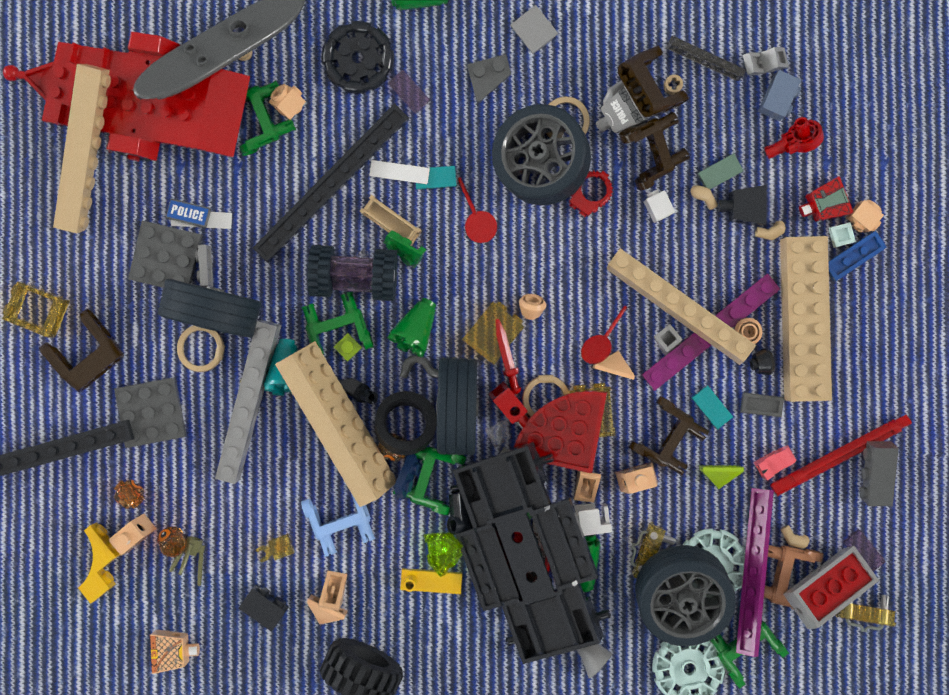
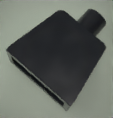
M767 185L734 190L729 193V200L718 201V212H729V221L753 226L766 225Z

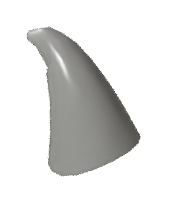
M600 644L576 650L582 659L588 678L596 675L612 656V653Z

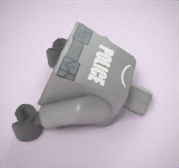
M619 81L608 89L603 100V106L601 107L605 117L597 121L596 125L601 132L611 127L614 133H620L626 128L639 127L649 119L639 112L622 81Z

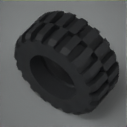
M338 638L332 642L320 667V675L328 686H331L333 690L341 693V695H395L403 678V670L398 662L394 661L392 657L386 655L383 651L376 649V647L355 639Z

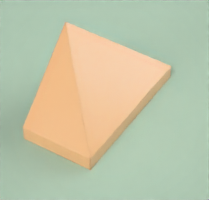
M619 350L609 355L603 362L593 364L594 369L632 380L635 378L634 373Z
M577 471L574 500L594 503L601 474Z
M327 571L318 607L339 611L343 602L347 574Z
M312 594L308 598L307 604L319 624L344 620L348 612L342 608L339 611L318 607L320 598Z

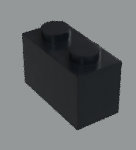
M256 584L238 609L272 632L289 607L282 598H275L271 595L265 586H258Z

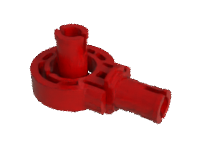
M806 117L796 119L788 132L781 135L780 141L764 147L768 159L784 152L791 155L795 152L805 153L816 149L824 139L822 126L815 120H807Z

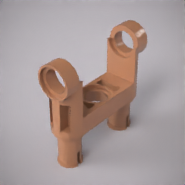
M769 545L768 557L778 559L772 586H765L764 598L769 599L771 603L793 609L783 594L788 590L795 558L815 563V561L822 562L824 554L810 549L802 550L785 545L781 547Z

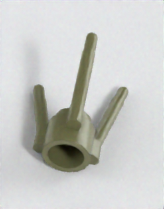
M187 536L169 572L174 570L181 556L185 553L178 572L179 575H182L189 556H196L199 553L197 585L201 586L203 553L206 546L202 545V539Z

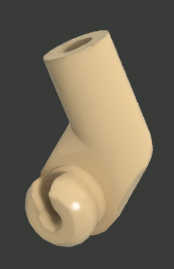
M698 185L691 188V195L696 199L705 201L709 210L718 206L709 188Z
M776 221L770 229L757 227L755 237L774 240L784 234L785 224L783 221Z
M789 525L780 529L788 545L800 549L808 546L810 542L808 536L795 535Z

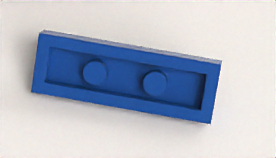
M877 231L871 232L828 261L829 275L833 282L839 280L887 248Z

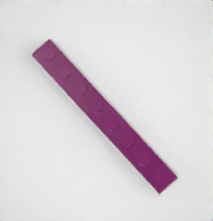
M765 274L715 316L733 328L740 320L746 318L777 293L780 288L769 274ZM692 333L641 376L655 391L709 348L711 344L696 333Z
M757 488L751 489L736 653L752 657H758L774 494V490Z

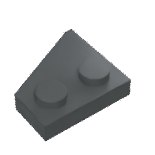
M506 54L467 64L477 104L481 103L489 93L493 92L498 85L511 76Z

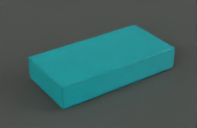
M455 166L431 167L428 183H416V190L457 187Z
M708 385L691 397L717 430L733 418L732 414Z

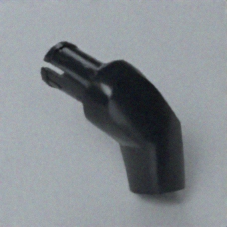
M353 378L338 380L345 393L349 394L357 402H367L369 404L377 402L378 394L375 391H371L368 385Z

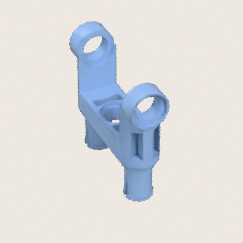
M353 495L352 498L357 512L322 524L316 505L313 506L311 499L301 501L304 515L306 518H309L315 538L320 540L325 557L337 552L331 538L334 532L355 525L358 526L363 543L375 539L369 524L371 517L367 506L359 507Z

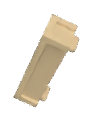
M370 195L369 202L364 209L361 208L360 212L388 233L393 230L402 237L411 240L412 244L410 246H412L422 232L421 229L416 228L378 201L373 195Z

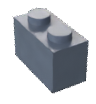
M778 70L772 77L758 112L778 121L788 117L793 109L791 105L793 98L796 99L801 91V87H799L801 79Z

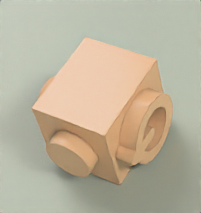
M283 84L272 92L269 103L282 116L291 120L295 114L302 110L306 101L301 97L302 92L294 85L289 87Z
M863 200L855 205L852 209L854 213L847 215L846 219L853 224L852 227L856 231L866 233L875 231L880 226V219L884 215L881 208L875 202Z

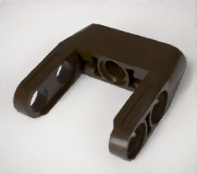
M660 46L640 52L622 62L618 67L619 77L639 112L644 117L658 116L690 99L683 90L664 98L647 69V65L663 54Z
M85 309L80 313L81 322L101 346L73 368L58 348L53 347L48 342L39 347L42 355L61 378L77 392L85 390L124 357L116 340L89 309Z

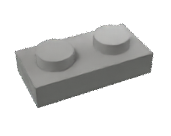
M198 245V250H196V261L199 262L197 281L200 283V286L213 287L211 246Z

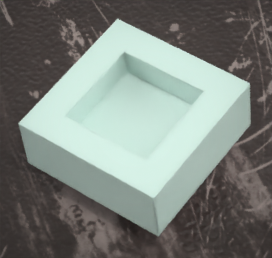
M851 222L828 228L833 248L856 242Z

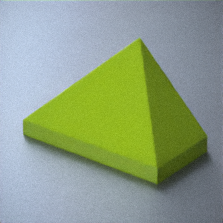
M699 465V470L720 489L743 473L744 467L739 465Z

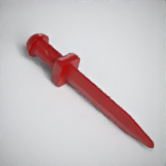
M496 319V337L505 368L503 374L508 377L511 391L516 395L521 391L516 378L518 368L514 366L506 332L500 320Z

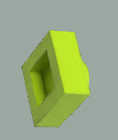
M349 333L334 346L346 361H349L363 348Z

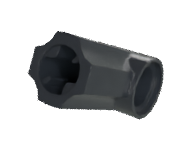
M449 495L450 517L447 520L448 532L451 535H455L473 528L462 495Z

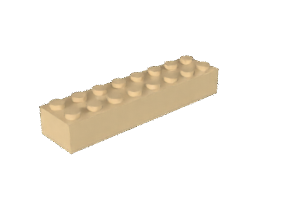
M828 236L786 237L780 239L784 401H832Z
M314 341L276 363L275 365L359 507L379 499L395 485L397 479L317 343Z

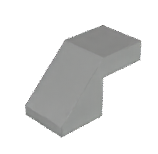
M773 47L761 53L749 52L743 55L747 75H760L789 67L785 48Z
M671 324L654 336L664 356L683 340Z

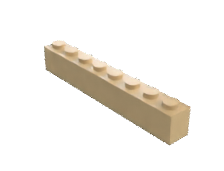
M77 64L53 228L77 234L85 231L88 227L89 218L87 215L92 205L90 195L95 185V178L93 176L94 170L98 165V158L96 156L97 150L101 146L100 130L104 126L103 111L108 102L106 91L111 82L110 70L89 64Z
M621 248L607 266L609 272L737 364L741 365L756 347L754 343Z

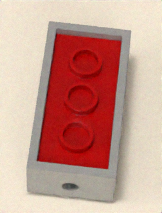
M851 546L840 550L783 595L807 629H815L821 627L875 585L879 579L856 547Z

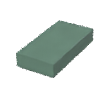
M733 153L699 172L697 175L704 187L712 189L744 170Z

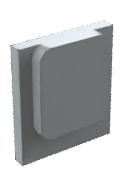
M536 5L510 25L532 54L539 51L558 35V32Z

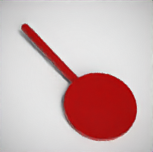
M459 177L458 182L472 211V214L465 223L466 234L476 243H486L495 236L497 222L486 211L476 212L461 177Z
M627 306L622 308L605 335H595L585 341L581 348V356L586 363L598 364L609 356L612 344L608 336L627 310Z

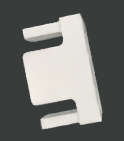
M594 503L575 505V511L584 536L612 532L608 505L606 503L602 504L603 518H600L599 510L595 508Z

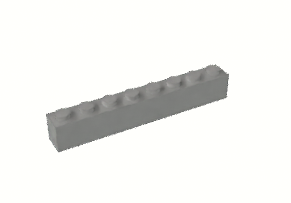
M258 320L256 322L215 479L236 484L241 479L264 393V381L282 326L280 324L266 320Z

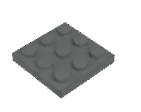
M142 220L128 279L162 288L165 287L166 279L191 284L197 262L196 250H198V245H201L203 235Z
M176 377L114 389L120 422L130 420L134 440L124 442L125 448L187 437Z

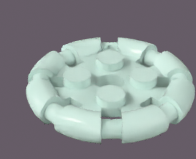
M712 528L698 531L693 534L694 536L690 540L686 539L682 545L696 546L700 542L703 546L702 549L716 556L725 567L734 591L741 590L746 548L744 545L741 546L738 542L739 539L735 535L721 529L720 531H714ZM713 539H719V545L713 544ZM731 547L735 550L732 555L727 551ZM734 564L739 565V571H733ZM706 594L705 598H711L714 594Z
M708 641L683 648L666 642L660 644L661 648L658 652H655L653 657L652 672H655V683L664 695H714L718 691L717 687L724 680L725 666L717 656L716 652L718 650L712 642ZM700 645L705 646L703 652L698 649ZM668 651L672 653L670 660L665 657ZM710 660H714L715 664L713 666H710ZM688 663L694 664V670L691 673L684 672V667ZM669 670L670 676H664L663 671ZM708 676L712 678L710 684L704 682ZM676 684L681 686L677 691L673 689ZM698 688L697 693L691 694V690Z

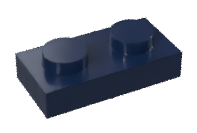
M414 454L407 455L394 485L397 498L405 500L407 493H410L412 490L415 475L417 476L420 471V464L418 463L417 456Z

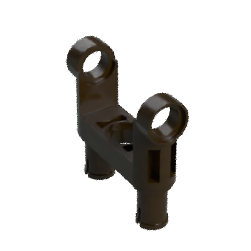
M670 112L660 119L653 118L639 127L626 128L619 133L621 142L624 144L633 141L636 143L645 137L648 139L656 166L639 174V177L635 179L638 190L651 188L655 180L672 172L675 166L690 159V156H686L689 153L685 148L672 155L669 153L663 132L679 123L678 117L674 112Z
M659 396L656 403L661 406L662 410L677 418V422L657 453L643 444H637L634 441L630 443L628 448L643 457L645 456L661 467L667 466L682 476L684 471L678 468V466L686 470L688 464L675 458L673 452L685 433L689 432L703 441L706 437L700 434L699 431L708 435L709 430L694 422L692 416L677 408L675 404Z

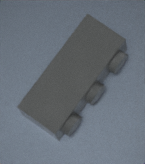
M867 441L866 448L863 450V458L865 460L864 468L861 470L863 487H860L859 493L860 498L867 506H893L899 448L892 441Z

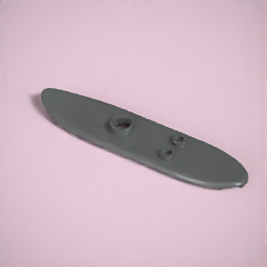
M260 0L238 11L152 63L136 80L133 88L135 96L140 100L154 98L160 100L191 88L286 29L301 12L305 0ZM243 27L244 31L233 32L235 28Z

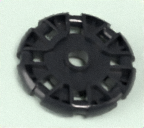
M351 21V24L338 26L328 35L329 39L322 48L321 60L326 70L324 72L327 78L337 88L341 87L348 93L364 94V91L371 89L373 91L379 88L388 79L389 71L393 69L394 51L391 50L390 39L379 27L371 26L372 24L369 22ZM355 32L356 37L348 39L347 33ZM368 33L373 36L371 41L366 38ZM336 43L340 44L339 51L333 49ZM383 48L384 53L378 55L376 49ZM356 53H361L364 58L362 62L355 63L353 56ZM338 61L340 67L333 68L332 63ZM377 65L382 67L380 73L374 71ZM346 74L351 77L348 82L343 80ZM368 77L369 82L361 83L360 79Z

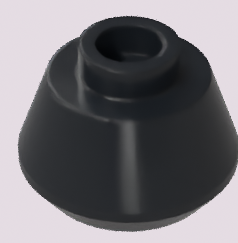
M766 348L754 353L749 360L751 370H755L757 374L769 376L775 370L773 354Z

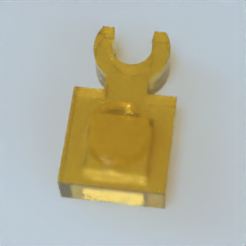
M288 533L269 540V547L262 545L256 549V552L264 551L266 553V556L262 557L260 562L267 561L271 555H273L274 560H278L295 553Z

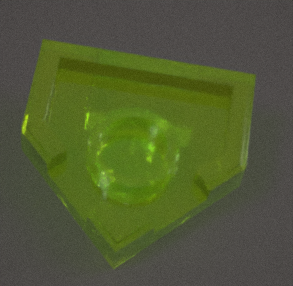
M450 532L424 534V539L428 546V564L440 577L445 576L449 568L455 567L462 556L461 549L463 546Z

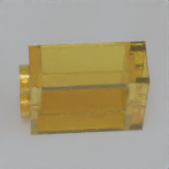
M17 281L11 289L12 296L10 301L3 309L4 316L2 319L45 337L55 338L70 300L28 283ZM28 290L54 300L43 327L17 317Z

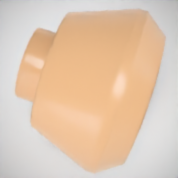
M526 294L519 299L521 313L526 319L534 320L541 316L546 308V302L539 295Z
M744 318L735 326V331L754 344L762 337V327L753 318Z

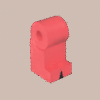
M784 446L753 463L761 477L769 480L776 473L791 466L797 460L789 446Z

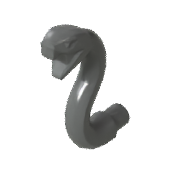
M410 356L404 360L401 366L400 377L406 379L415 363L421 364L430 376L438 378L439 370L434 369L425 357Z

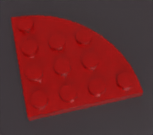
M578 391L565 394L548 402L528 420L527 426L523 427L518 435L514 447L534 442L540 457L550 453L553 454L551 458L554 457V462L547 464L592 473L607 392Z

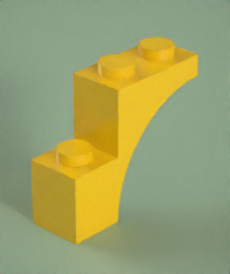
M97 522L84 530L92 546L93 561L89 575L82 585L78 587L90 604L116 585L112 574L105 571L104 568L120 556L119 552L110 543L105 527Z

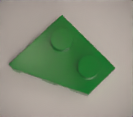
M393 230L388 233L384 241L387 249L397 250L403 263L414 269L426 252V249L422 246L419 249L410 246L412 244L411 240L402 237Z

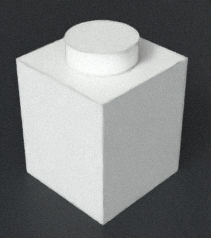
M658 190L647 194L648 198L644 201V204L654 223L675 213L665 190L660 193Z

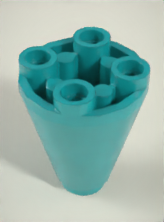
M280 339L279 344L276 345L264 381V390L272 392V395L284 396V392H291L275 364L298 351L295 340Z

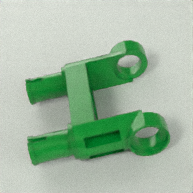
M276 80L262 87L253 86L247 90L245 103L251 101L264 134L245 141L246 143L239 147L242 156L251 155L257 152L260 147L280 139V136L296 130L292 119L276 125L272 123L264 101L279 86Z
M348 292L347 295H340L346 311L344 315L323 322L318 320L314 304L301 307L307 322L305 329L309 342L311 344L315 341L322 354L324 352L319 334L354 323L360 342H363L365 349L374 348L360 308L357 309L353 292Z
M429 446L414 454L417 456V459L422 460L423 466L417 486L412 487L411 492L407 493L406 498H409L412 503L431 508L436 513L449 515L450 506L443 504V501L424 496L435 459L454 465L455 463L465 465L467 457L457 454H439L436 448Z
M762 621L760 641L765 638L771 648L784 658L789 652L782 642L775 637L768 625ZM719 634L716 636V640L713 638L710 642L718 650L716 652L717 656L729 672L728 674L737 687L741 689L746 683L743 681L744 677L732 662L742 655L736 653L737 638L727 644Z

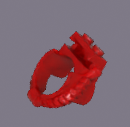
M590 170L586 179L599 177L604 181L606 186L604 198L599 201L587 200L583 196L581 186L571 195L572 198L569 201V206L574 210H579V214L583 217H588L592 212H597L598 207L605 206L608 200L611 199L610 197H612V183L608 179L609 175L604 171Z

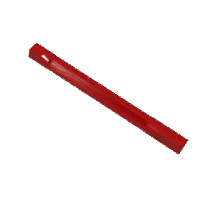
M907 414L896 420L893 419L771 483L770 487L774 490V494L779 496L860 454L866 448L867 441H884L902 432V429L910 426L912 422Z

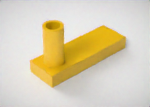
M402 568L400 590L461 594L462 572Z

